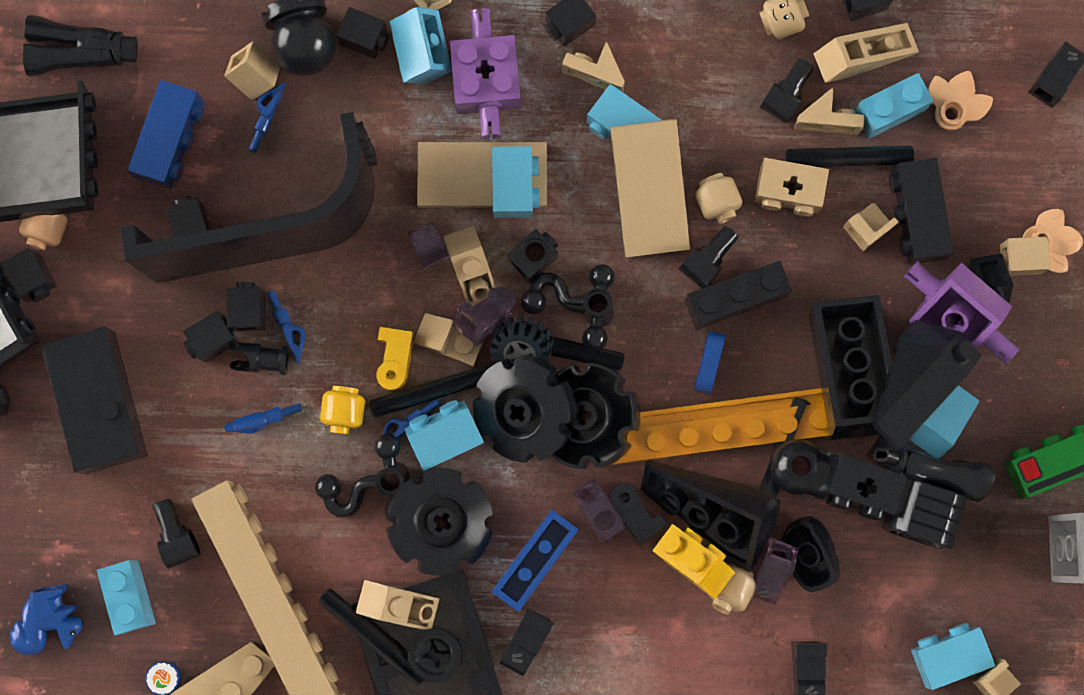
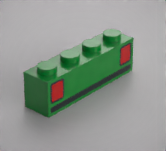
M1084 423L1071 428L1073 434L1062 438L1060 433L1041 440L1043 447L1033 451L1030 446H1026L1011 452L1013 459L1003 462L1019 499L1032 497L1084 475Z

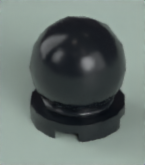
M278 0L267 6L269 13L262 12V19L267 29L274 30L271 39L272 52L284 69L291 74L306 76L318 74L329 66L336 52L335 34L329 23L321 18L327 12L325 0Z

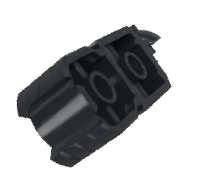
M795 439L785 442L777 448L771 460L773 480L782 490L790 494H809L819 500L827 498L826 504L843 510L846 508L851 509L852 506L859 509L858 515L876 521L877 519H884L882 529L891 534L938 549H951L953 547L954 536L959 528L958 523H960L963 515L962 510H964L967 498L961 494L923 481L909 479L905 475L902 476L894 471L843 454L819 449L806 440ZM796 457L804 459L808 465V470L804 476H798L792 471L791 463ZM859 483L863 484L861 488H865L864 495L859 494L862 490H857Z

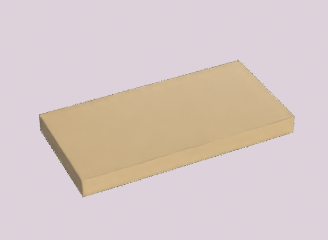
M677 119L610 127L625 258L690 250Z
M418 142V208H493L492 147L532 146V156H538L539 176H532L533 188H539V208H547V142Z

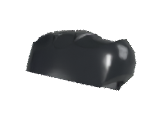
M813 516L800 517L790 523L779 544L783 557L799 585L808 592H815L834 584L841 576L839 559L836 556L834 543L823 523Z

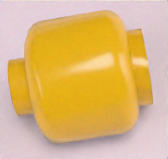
M333 386L332 391H327L323 394L320 421L324 425L330 426V433L349 435L350 429H357L362 426L365 399L358 394L359 389Z

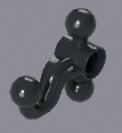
M599 264L592 268L589 274V281L594 286V289L588 291L584 298H572L565 281L559 275L551 272L542 273L531 281L529 290L521 298V307L526 313L531 315L541 313L546 306V297L541 292L542 288L546 285L552 286L562 307L572 312L585 314L590 327L583 332L582 343L588 350L600 351L606 346L608 341V335L603 326L609 324L614 315L612 297L607 292V288L613 284L615 273L612 268L605 264ZM596 303H603L607 306L601 312H594L590 309Z
M382 434L376 439L374 450L383 459L384 467L376 475H368L357 480L351 490L347 504L342 505L336 499L341 491V484L338 478L331 474H325L317 479L315 491L323 499L326 509L332 515L342 518L354 515L362 504L365 491L369 488H376L381 495L389 497L390 501L397 487L403 484L406 479L410 480L408 468L404 464L396 462V456L400 451L398 438L392 434ZM386 472H393L398 476L400 480L398 486L388 484L385 479ZM387 503L384 514L387 520L394 524V516L386 511Z

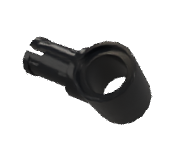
M798 59L785 80H781L778 84H773L760 108L788 124L803 100L800 98L802 95L801 89L814 70L813 65L804 59Z
M724 226L707 246L703 245L700 249L696 247L678 270L701 289L707 287L722 269L720 266L723 263L722 258L738 240V235L729 227Z
M165 499L153 504L152 507L162 531L159 534L161 540L157 542V546L165 566L170 569L200 556L201 552L198 542L191 529H186L185 525L180 524L172 500Z

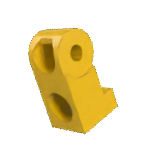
M380 327L378 340L381 343H386L383 364L377 370V380L386 390L398 391L406 385L415 334L411 331Z

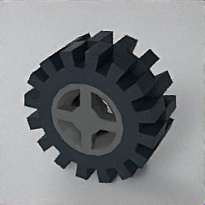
M518 315L516 321H514L513 317L507 318L506 323L502 322L498 330H496L490 348L492 362H500L509 358L514 364V360L523 355L534 356L549 362L553 349V338H549L551 332L549 329L542 331L544 324L541 321L537 325L533 324L534 318L530 316L527 322L523 321V315Z

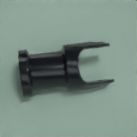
M234 342L229 345L231 351L245 353L249 361L236 360L231 362L230 368L232 370L258 373L259 370L279 371L281 375L287 374L289 364L288 346H282L281 349L262 347L261 344Z

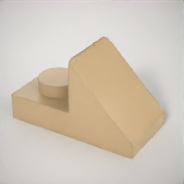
M607 42L597 64L593 63L592 58L585 54L575 53L572 55L566 53L562 62L563 74L604 90L612 84L623 92L625 81Z
M831 88L797 117L794 123V130L858 136L864 126V115L855 114L856 111L852 109H838L836 112H832L833 88Z
M425 313L413 344L474 368L486 336L459 326L451 319Z

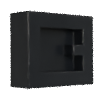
M1002 253L970 259L969 270L1009 303L1013 282Z

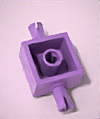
M481 8L482 22L479 21L478 9L470 11L473 38L450 41L457 114L479 112L481 139L490 140L489 126H492L493 139L502 136L500 132L499 110L520 109L521 101L515 35L493 37L490 20L491 11L490 9ZM489 71V78L483 79L482 72Z
M919 261L903 276L926 295L925 301L910 318V323L918 320L960 331L975 348L984 345L1002 360L1004 364L1008 363L1009 359L1011 360L1020 348L1018 346H1015L997 330L1012 306L962 263L945 280L941 279L939 281Z

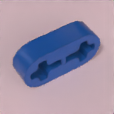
M709 330L694 391L706 394L711 393L724 345L725 334Z

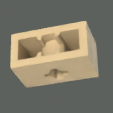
M764 158L760 166L754 202L761 203V207L767 210L779 211L783 207L794 209L793 213L800 216L810 217L813 216V213L818 214L823 208L829 169ZM788 183L793 184V189L796 190L794 195L788 194L789 190L786 188Z

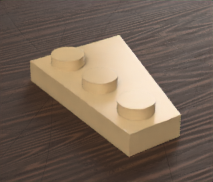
M252 641L170 695H253L275 666L269 654Z

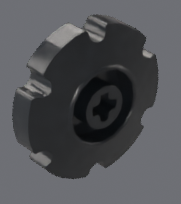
M528 355L515 359L514 364L509 358H506L486 370L477 383L482 396L474 399L472 404L476 426L482 437L488 435L493 439L494 445L492 449L507 459L526 463L535 454L539 460H543L561 449L572 434L567 427V423L574 420L577 414L574 394L567 381L559 382L556 380V368L550 363Z
M588 363L583 372H581L579 366L570 365L556 372L555 378L557 381H567L574 394L577 414L574 420L567 423L568 429L572 432L569 440L551 456L558 462L576 469H587L588 463L591 460L594 462L595 467L600 468L618 461L631 448V443L627 440L628 433L639 430L640 405L636 393L630 391L625 393L623 385L626 379L617 371L603 365ZM588 411L591 412V418H587L584 421L583 415L588 414Z
M448 468L422 470L420 472L421 479L418 483L414 484L411 480L406 479L403 484L397 487L388 503L386 511L395 518L394 524L386 527L388 541L396 555L403 562L409 563L412 559H417V570L424 574L434 576L455 574L459 571L458 564L461 560H466L468 563L473 564L486 550L491 539L492 530L485 527L484 521L487 517L493 515L492 507L486 493L476 481H469L465 485L461 482V472ZM436 515L443 516L442 519L446 522L444 527H436L437 524L433 521Z

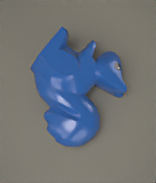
M67 583L42 587L30 592V597L23 606L22 621H16L14 628L10 630V643L18 653L23 655L39 654L47 643V631L50 630L57 631L64 649H68L73 644V639L82 630L84 621L78 616H69L71 612L78 608L77 604L64 605L62 603L61 595L67 591Z

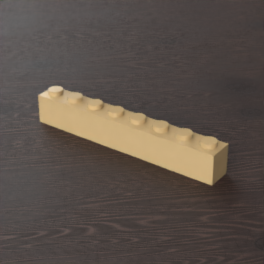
M226 480L192 498L191 500L288 694L347 695L345 692L340 694L334 682L338 681V676L330 662L324 663L319 653L323 650L322 644L315 632L309 633L304 623L308 620L306 612L299 602L294 603L289 593L293 588L287 575L284 572L279 574L274 564L278 560L277 555L270 543L264 544L259 532L263 531V528L254 513L249 514L244 504L248 501V498L241 485H234L232 481Z

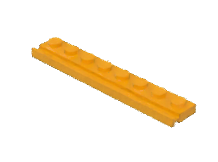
M822 389L640 412L639 430L631 431L627 436L628 442L631 443V448L623 457L611 465L775 444L777 442H784L787 434L795 430L796 433L793 440L830 436ZM794 398H801L811 403L805 406L799 425L794 417L798 406L790 407Z

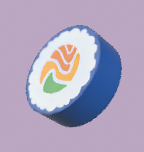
M161 661L155 663L146 673V685L155 695L171 694L177 690L181 683V672L172 662Z

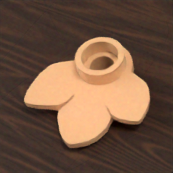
M970 71L956 75L949 83L943 78L935 76L928 88L934 101L933 105L936 107L934 113L935 120L940 127L946 130H957L966 121L980 120L990 110L993 102V97L975 94L974 79ZM945 111H953L955 113V119H948L945 115Z
M1051 209L1041 213L1037 218L1036 225L1028 228L1022 237L1048 238L1051 267L1049 271L1054 273L1067 272L1068 261L1066 256L1079 251L1083 245L1081 234L1070 226H1064L1065 215L1061 209Z

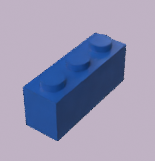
M163 80L159 81L127 169L135 178L172 189L174 181L178 182L183 171V164L181 163L185 151L188 152L193 144L194 134L192 130L195 122H199L204 113L205 105L197 91Z
M551 510L491 592L519 612L579 529Z

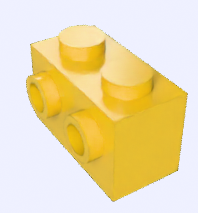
M672 524L652 551L670 567L716 599L736 572L723 561L726 555L712 544L707 548L700 544L703 539L687 527L683 532Z

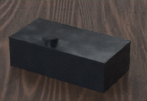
M879 295L813 302L809 321L830 439L881 435L873 427L881 394L887 389L890 378L887 373L889 366L892 365V358Z
M105 326L42 344L41 347L74 473L85 475L147 457V450L115 331Z

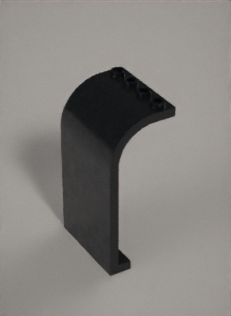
M353 112L340 114L347 154L346 169L338 188L322 204L303 212L153 241L134 225L122 226L119 228L125 261L156 283L322 251L343 243L363 225L374 200L375 182L372 166L377 165V158L363 121L357 122Z

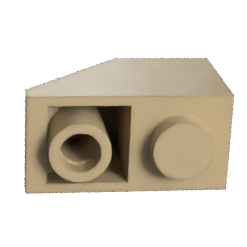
M474 226L443 236L468 308L487 302L486 300L490 293L493 294V299L498 298L499 295Z
M364 580L356 613L377 620L422 630L432 629L439 598Z

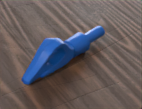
M283 82L258 99L257 108L261 116L253 129L256 132L248 150L256 153L263 135H267L272 122L271 119L287 83ZM272 96L273 99L268 104V106L265 107L263 105V102L268 97Z
M271 290L266 294L275 311L272 315L281 328L290 350L295 356L296 363L300 364L306 337L305 331L301 326L291 324L286 308L281 307L274 290ZM293 332L300 333L299 346L294 343Z
M436 398L420 411L418 409L414 410L404 420L399 418L389 419L385 424L383 434H387L390 426L395 424L398 426V429L393 435L396 438H400L406 433L404 428L410 426L409 422L421 415H428L441 405Z
M300 403L280 409L278 406L264 412L250 414L233 420L232 423L224 425V429L226 432L257 433L268 424L283 421L282 417L301 412L302 407Z

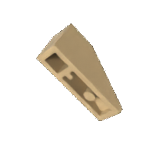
M908 23L836 37L813 54L824 82L828 83L850 78L917 54L919 50Z

